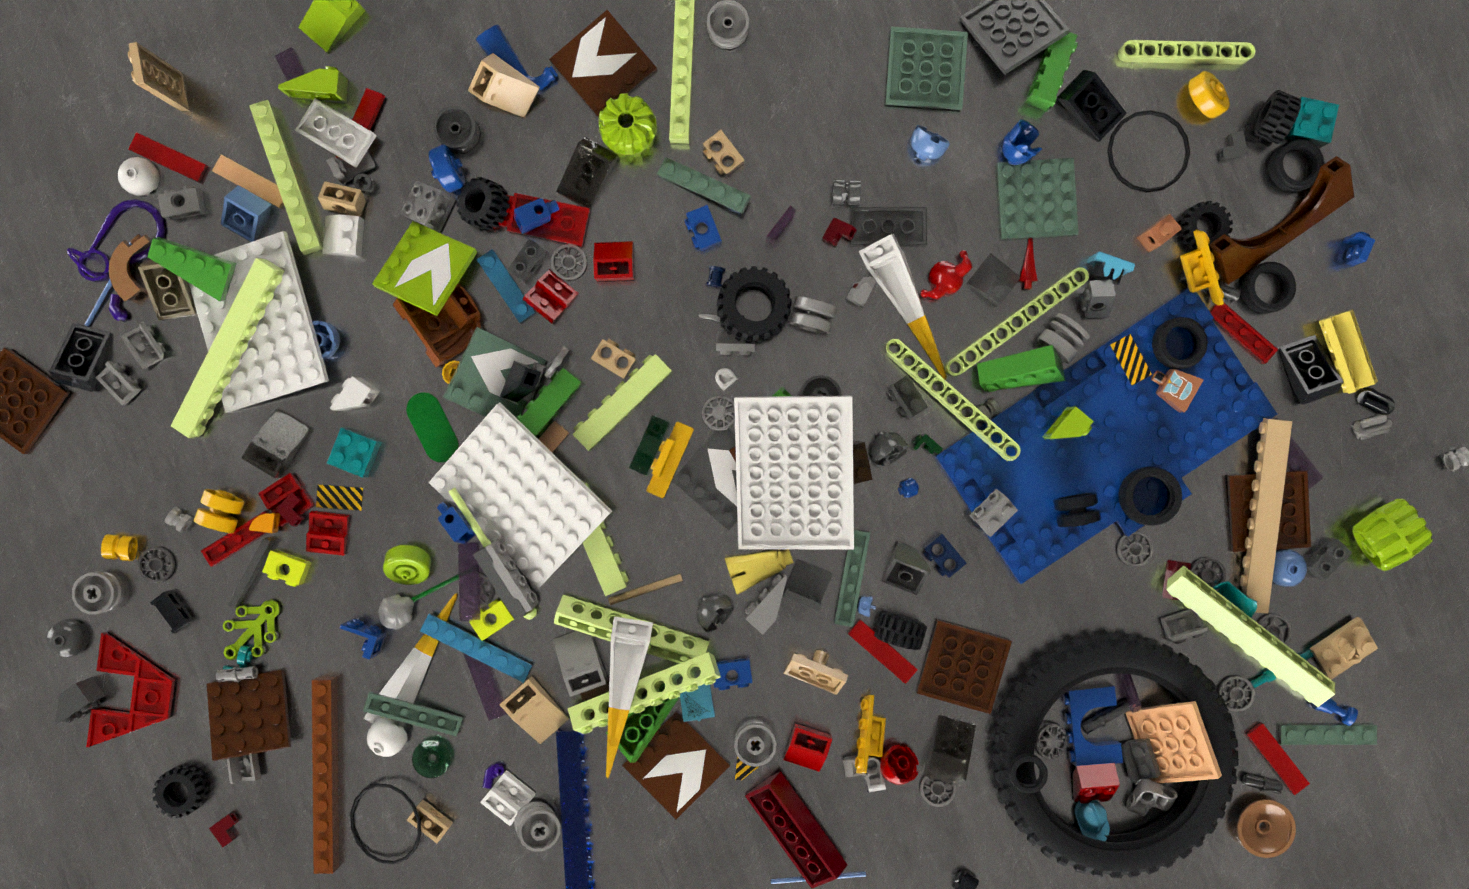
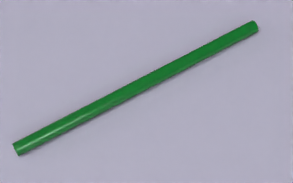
M473 566L411 599L415 602L476 571L477 567Z

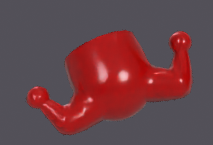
M962 250L959 253L960 258L963 259L958 265L948 261H940L935 264L929 273V282L934 289L932 291L923 289L920 295L923 298L939 299L945 294L957 292L962 287L964 276L973 267L967 251Z

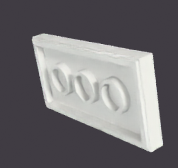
M314 98L295 128V131L357 168L377 136Z

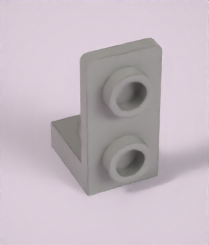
M368 150L357 168L346 162H338L334 157L326 160L333 175L342 184L349 182L358 174H363L376 166Z

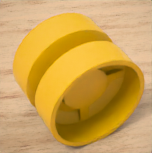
M204 489L200 502L210 508H198L193 521L209 529L234 533L238 519L229 515V513L241 514L245 501L226 491Z

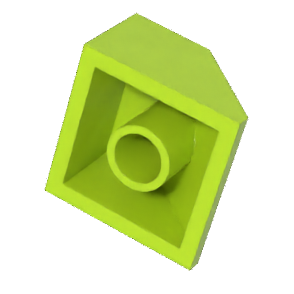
M1076 406L1067 407L1042 437L1044 439H1060L1086 436L1091 431V424L1094 421Z

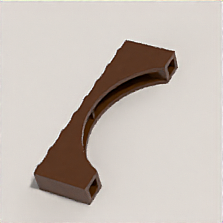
M1335 156L1321 166L1318 176L1305 199L1285 220L1271 230L1246 239H1236L1224 234L1209 244L1210 251L1214 256V268L1218 272L1219 278L1226 284H1231L1354 198L1350 164Z

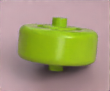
M398 545L389 549L385 554L383 571L390 580L404 585L419 584L425 581L430 574L431 558L425 550L417 546Z

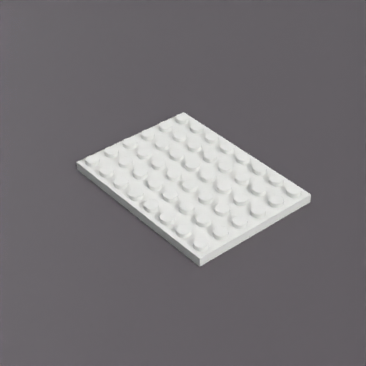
M282 231L214 255L236 263L226 300L220 302L189 283L209 351L255 259H267L284 270L282 281L277 285L273 293V299L266 306L265 314L259 320L256 332L251 336L246 351L242 353L239 365L231 375L230 383L222 392L225 413L329 381L287 232Z
M852 396L735 397L738 549H854Z
M501 403L496 404L429 481L452 506L458 508L448 492L456 488L487 539L493 542L498 538L504 544L510 558L515 561L517 569L538 589L612 512L600 498Z

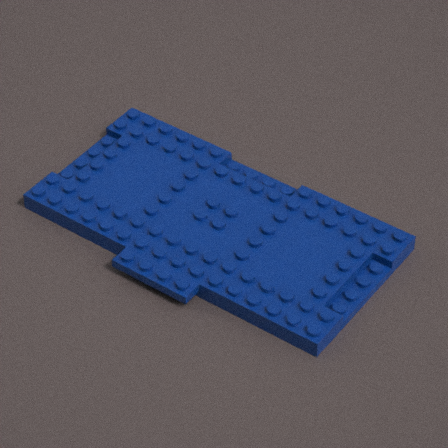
M1186 288L1064 369L1065 381L1042 384L1002 410V413L992 417L991 421L1020 446V455L1014 461L1003 459L973 431L934 456L971 513L996 489L1003 493L1018 509L991 537L988 535L987 537L1019 584L1024 583L1114 522L1118 523L1126 536H1130L1145 526L1131 520L1124 513L1119 503L1120 485L1124 478L1134 470L1142 467H1157L1168 471L1179 482L1182 489V500H1184L1192 493L1182 480V477L1258 428L1260 423L1263 422V418L1271 419L1277 415V412L1257 382L1252 381L1212 319L1214 317L1197 292L1192 293L1189 291V288ZM1186 317L1195 320L1203 327L1207 335L1208 346L1204 357L1196 365L1189 368L1176 369L1203 379L1186 412L1179 413L1156 394L1159 384L1151 380L1153 374L1158 370L1166 375L1167 371L1172 368L1164 366L1155 357L1152 339L1157 328L1165 321ZM1182 327L1172 328L1166 337L1167 351L1178 360H1184L1189 357L1194 346L1191 334ZM1131 334L1152 373L1151 376L1134 385H1131L1110 344ZM1076 406L1094 421L1091 424V431L1086 436L1060 439H1044L1042 437L1067 407ZM984 422L977 428L985 430L987 428L986 423ZM998 434L991 435V440L994 443H1000L1001 437ZM1013 447L1006 448L1007 455H1016ZM1146 477L1136 484L1133 491V502L1140 513L1155 515L1164 508L1167 502V490L1161 480L1155 477ZM1082 493H1097L1098 503L1086 508L1099 509L1101 514L1100 521L1083 526L1058 527L1056 517L1068 511L1055 510L1054 499Z

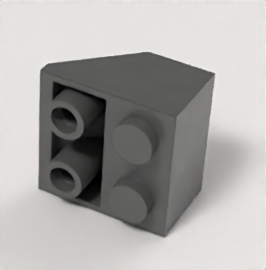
M93 677L75 683L59 695L55 719L57 725L63 722L68 724L73 720H77L86 714L85 711L93 709L101 703L100 699L105 694Z

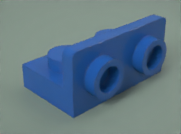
M1357 232L1345 237L1342 242L1352 246L1346 253L1347 260L1345 264L1353 267L1366 262L1375 239L1370 238V235L1365 232Z

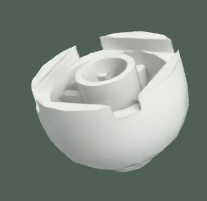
M132 157L120 165L118 181L121 187L128 193L139 197L147 196L158 187L160 173L150 160Z
M378 718L371 725L367 733V744L377 755L384 757L393 756L404 747L407 741V733L401 725L398 728L394 725L395 721L392 719Z

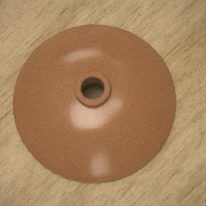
M1262 799L1252 802L1241 812L1237 822V834L1241 844L1247 851L1258 857L1272 858L1281 855L1291 846L1296 834V824L1291 812L1284 805L1274 800ZM1264 822V826L1259 828V824Z

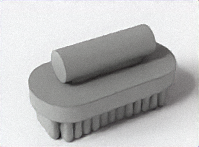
M1386 415L1373 416L1356 421L1353 431L1356 434V438L1362 441L1376 435L1388 434L1392 427V421Z

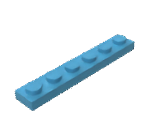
M430 613L420 632L523 683L532 667V664L484 640L482 641L480 638Z

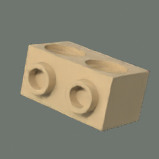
M722 130L703 143L704 150L702 152L708 160L712 158L716 163L714 167L720 175L724 174L728 177L744 164L745 160ZM714 143H719L722 148L719 151H713L711 146ZM726 158H730L734 162L729 167L724 166L722 163Z
M609 338L607 341L602 339L591 359L626 379L637 361L633 358L635 354L626 348L624 351L618 349V344ZM604 348L611 349L612 354L610 357L603 358L602 350ZM627 358L628 365L625 368H620L618 366L619 359Z

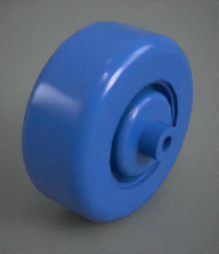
M444 144L431 149L428 156L433 168L431 173L434 179L437 178L442 187L449 193L464 187L465 178L461 169L463 164L460 158L456 159L451 149Z

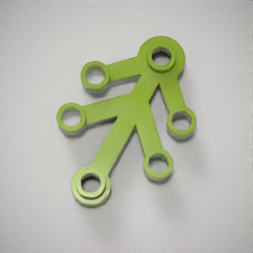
M267 600L261 606L247 607L242 605L236 608V615L238 617H245L248 614H260L256 620L234 621L230 619L223 623V629L227 632L234 629L248 628L234 644L225 647L224 656L226 659H237L240 647L253 634L254 647L251 650L254 657L262 656L265 653L262 642V624L267 621L268 631L264 635L265 641L272 643L277 640L275 617L279 615L280 606L276 601ZM268 606H270V607L272 608V612H271V613H268V612H267V607H268ZM241 608L245 610L244 615L240 613ZM228 622L232 624L231 629L227 627ZM269 633L273 634V640L268 638ZM256 648L261 650L260 654L256 653ZM229 649L233 650V656L229 655Z

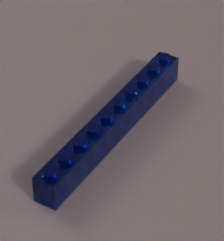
M559 728L556 731L565 886L566 889H594V885L591 886L590 878H593V866L589 864V859H592V847H588V840H591V829L587 828V821H590V811L586 809L589 794L588 790H585L584 784L587 782V771H584L583 763H586V752H582V744H585V734L574 731L573 728Z

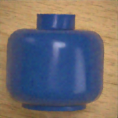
M907 478L900 481V487L898 488L900 495L903 494L905 498H910L918 494L919 486L916 480Z

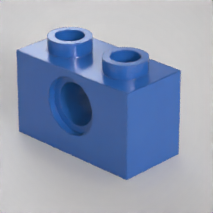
M708 205L686 213L687 219L684 221L687 229H692L694 237H691L695 248L699 247L700 251L722 243ZM699 225H706L708 228L707 232L700 234L697 231Z
M749 657L716 662L721 678L716 679L714 688L727 690L730 689V686L738 685V688L748 687L749 683H753ZM735 670L738 675L735 679H730L727 677V672Z

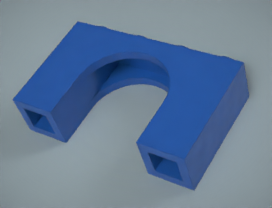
M1111 683L1072 687L1063 694V703L1067 706L1065 722L1069 724L1067 741L1071 743V751H1069L1070 762H1073L1075 766L1123 763L1120 742L1117 740L1091 742L1086 740L1081 732L1082 718L1089 710L1097 707L1117 705L1115 686Z

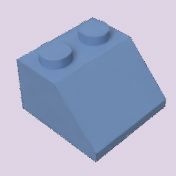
M238 185L224 197L221 225L250 242L256 241L269 219L272 204Z

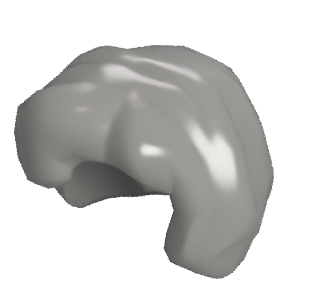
M398 594L382 599L378 611L380 623L386 628L395 630L406 626L412 619L413 600L410 597H401Z

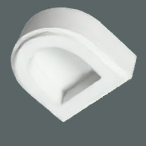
M728 368L718 370L715 376L717 384L723 391L738 380L735 374Z

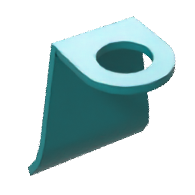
M1229 581L1213 587L1215 590L1220 588L1218 592L1249 617L1254 615L1257 609V601L1247 597Z

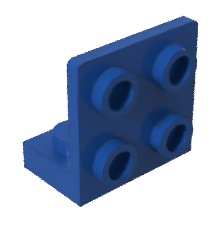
M358 619L341 624L340 629L368 638L362 646V651H364L363 658L370 660L379 655L386 636V632H383L381 627L363 625L364 622Z

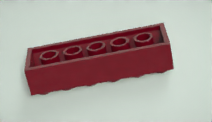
M781 771L768 777L745 795L811 889L837 879L848 866Z

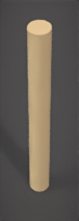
M681 574L610 597L608 600L610 605L681 582L683 579Z

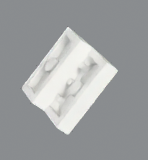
M506 770L480 803L511 826L515 821L518 811L528 804L536 793Z

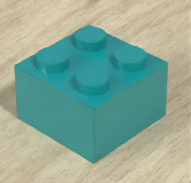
M1301 96L1299 98L1301 99V108L1298 117L1285 139H1304L1319 147L1331 143L1339 105Z
M341 427L327 464L362 478L368 477L382 441L349 428Z

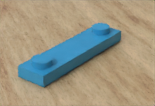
M493 249L477 259L519 323H522L536 313L523 300L524 294Z

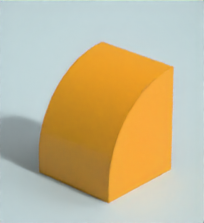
M267 513L256 517L252 521L249 530L277 533L280 514Z

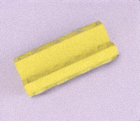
M1353 309L1320 320L1319 324L1334 367L1343 380L1341 386L1343 393L1348 392L1350 394L1361 388L1376 384L1378 380Z

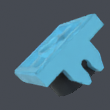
M1100 251L1090 256L1087 262L1095 266L1092 273L1093 278L1096 280H1113L1114 285H1119L1122 275L1132 272L1135 267V263Z

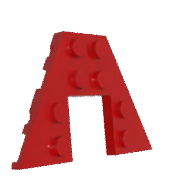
M107 632L101 633L96 671L134 676L130 712L100 708L91 709L86 747H91L164 721L171 716L175 679Z

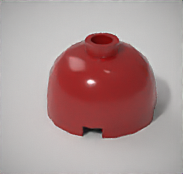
M901 744L887 749L880 760V770L883 777L895 785H903L914 780L919 772L917 771L919 762L915 753L907 746H900Z

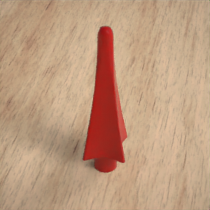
M1033 238L1028 239L1025 261L1019 280L1024 282V289L1027 290L1032 289V282L1038 281L1034 261Z

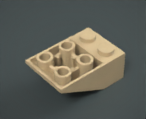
M492 53L481 60L468 91L485 103L521 117H526L540 87Z
M533 676L529 677L499 704L511 719L539 744L544 742L569 720L567 715Z

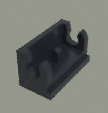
M171 590L161 593L150 602L152 606H156L170 625L172 634L179 632L193 621Z

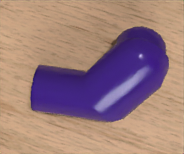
M111 294L109 303L111 315L117 321H125L127 319V312L122 311L119 307L121 297Z
M494 764L485 770L483 788L491 789L493 779L504 773L502 764Z

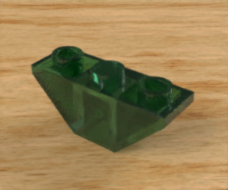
M652 415L630 464V469L647 476L658 454L659 447L664 440L669 422Z

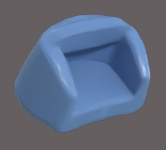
M873 597L860 598L858 603L859 614L869 617L870 609H876V606L871 605Z

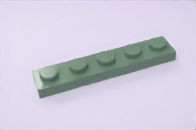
M667 157L664 158L657 173L658 176L741 214L744 213L751 198L745 192Z
M854 530V549H847L834 624L849 627L854 625L870 532Z
M370 691L363 707V712L456 737L463 719L462 716Z
M1279 724V744L1377 745V725Z

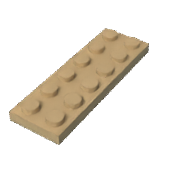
M129 43L130 51H128V58L133 66L131 75L134 83L181 112L188 111L182 72L139 43Z

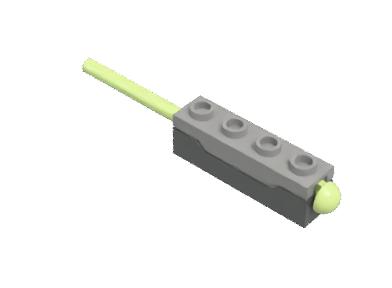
M456 488L451 489L448 492L483 545L482 548L473 554L474 558L512 617L516 619L523 615L525 619H533L537 614L535 606L539 601L536 594L528 586L526 578L517 569L515 561L506 552L504 544L498 538L493 542L487 539Z

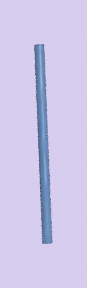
M110 279L84 324L85 326H90L112 286Z
M866 872L842 873L837 879L866 877ZM803 877L771 879V884L803 882L806 880Z

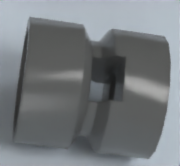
M841 179L833 180L832 204L843 205L847 202L848 205H860L861 180H850L848 183Z

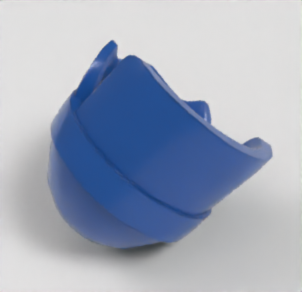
M1019 120L1004 137L1002 151L1010 165L1026 163L1042 150L1040 147L1031 148V144L1039 136V131L1025 120Z

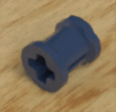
M709 266V278L705 285L722 288L721 282L725 268Z

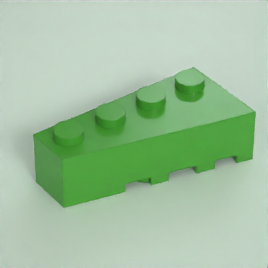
M1069 32L1068 35L1045 49L1025 104L1043 111H1047L1050 106H1054L1057 99L1056 95L1064 81L1063 75L1071 63V60H1069L1070 55L1075 52L1078 42H1075L1078 35Z
M161 237L152 239L148 258L220 302L226 300L236 267L235 262Z
M1053 345L977 363L979 383L985 392L1065 381L1062 359Z
M564 368L560 372L557 370L550 378L552 380L548 386L544 385L538 392L539 397L536 400L532 399L526 406L527 411L524 415L519 414L517 416V419L535 437L545 432L549 425V420L552 421L561 411L560 407H564L581 385V381Z
M665 683L660 685L659 692L665 689ZM679 697L665 699L662 704L657 706H647L640 713L632 712L628 714L618 748L630 763H636Z

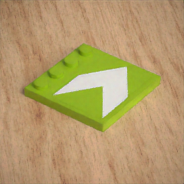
M412 221L372 284L384 292L437 316L476 256L477 251L473 247Z

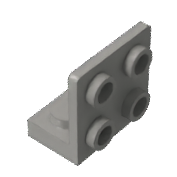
M415 181L400 215L440 233L456 199L437 188L420 181Z

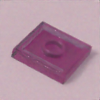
M791 205L766 236V242L769 245L774 244L795 217L796 209Z

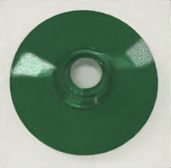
M430 739L421 742L415 748L412 755V763L415 770L426 778H437L443 775L451 762L449 749L438 740ZM434 754L436 756V760H431L430 755Z

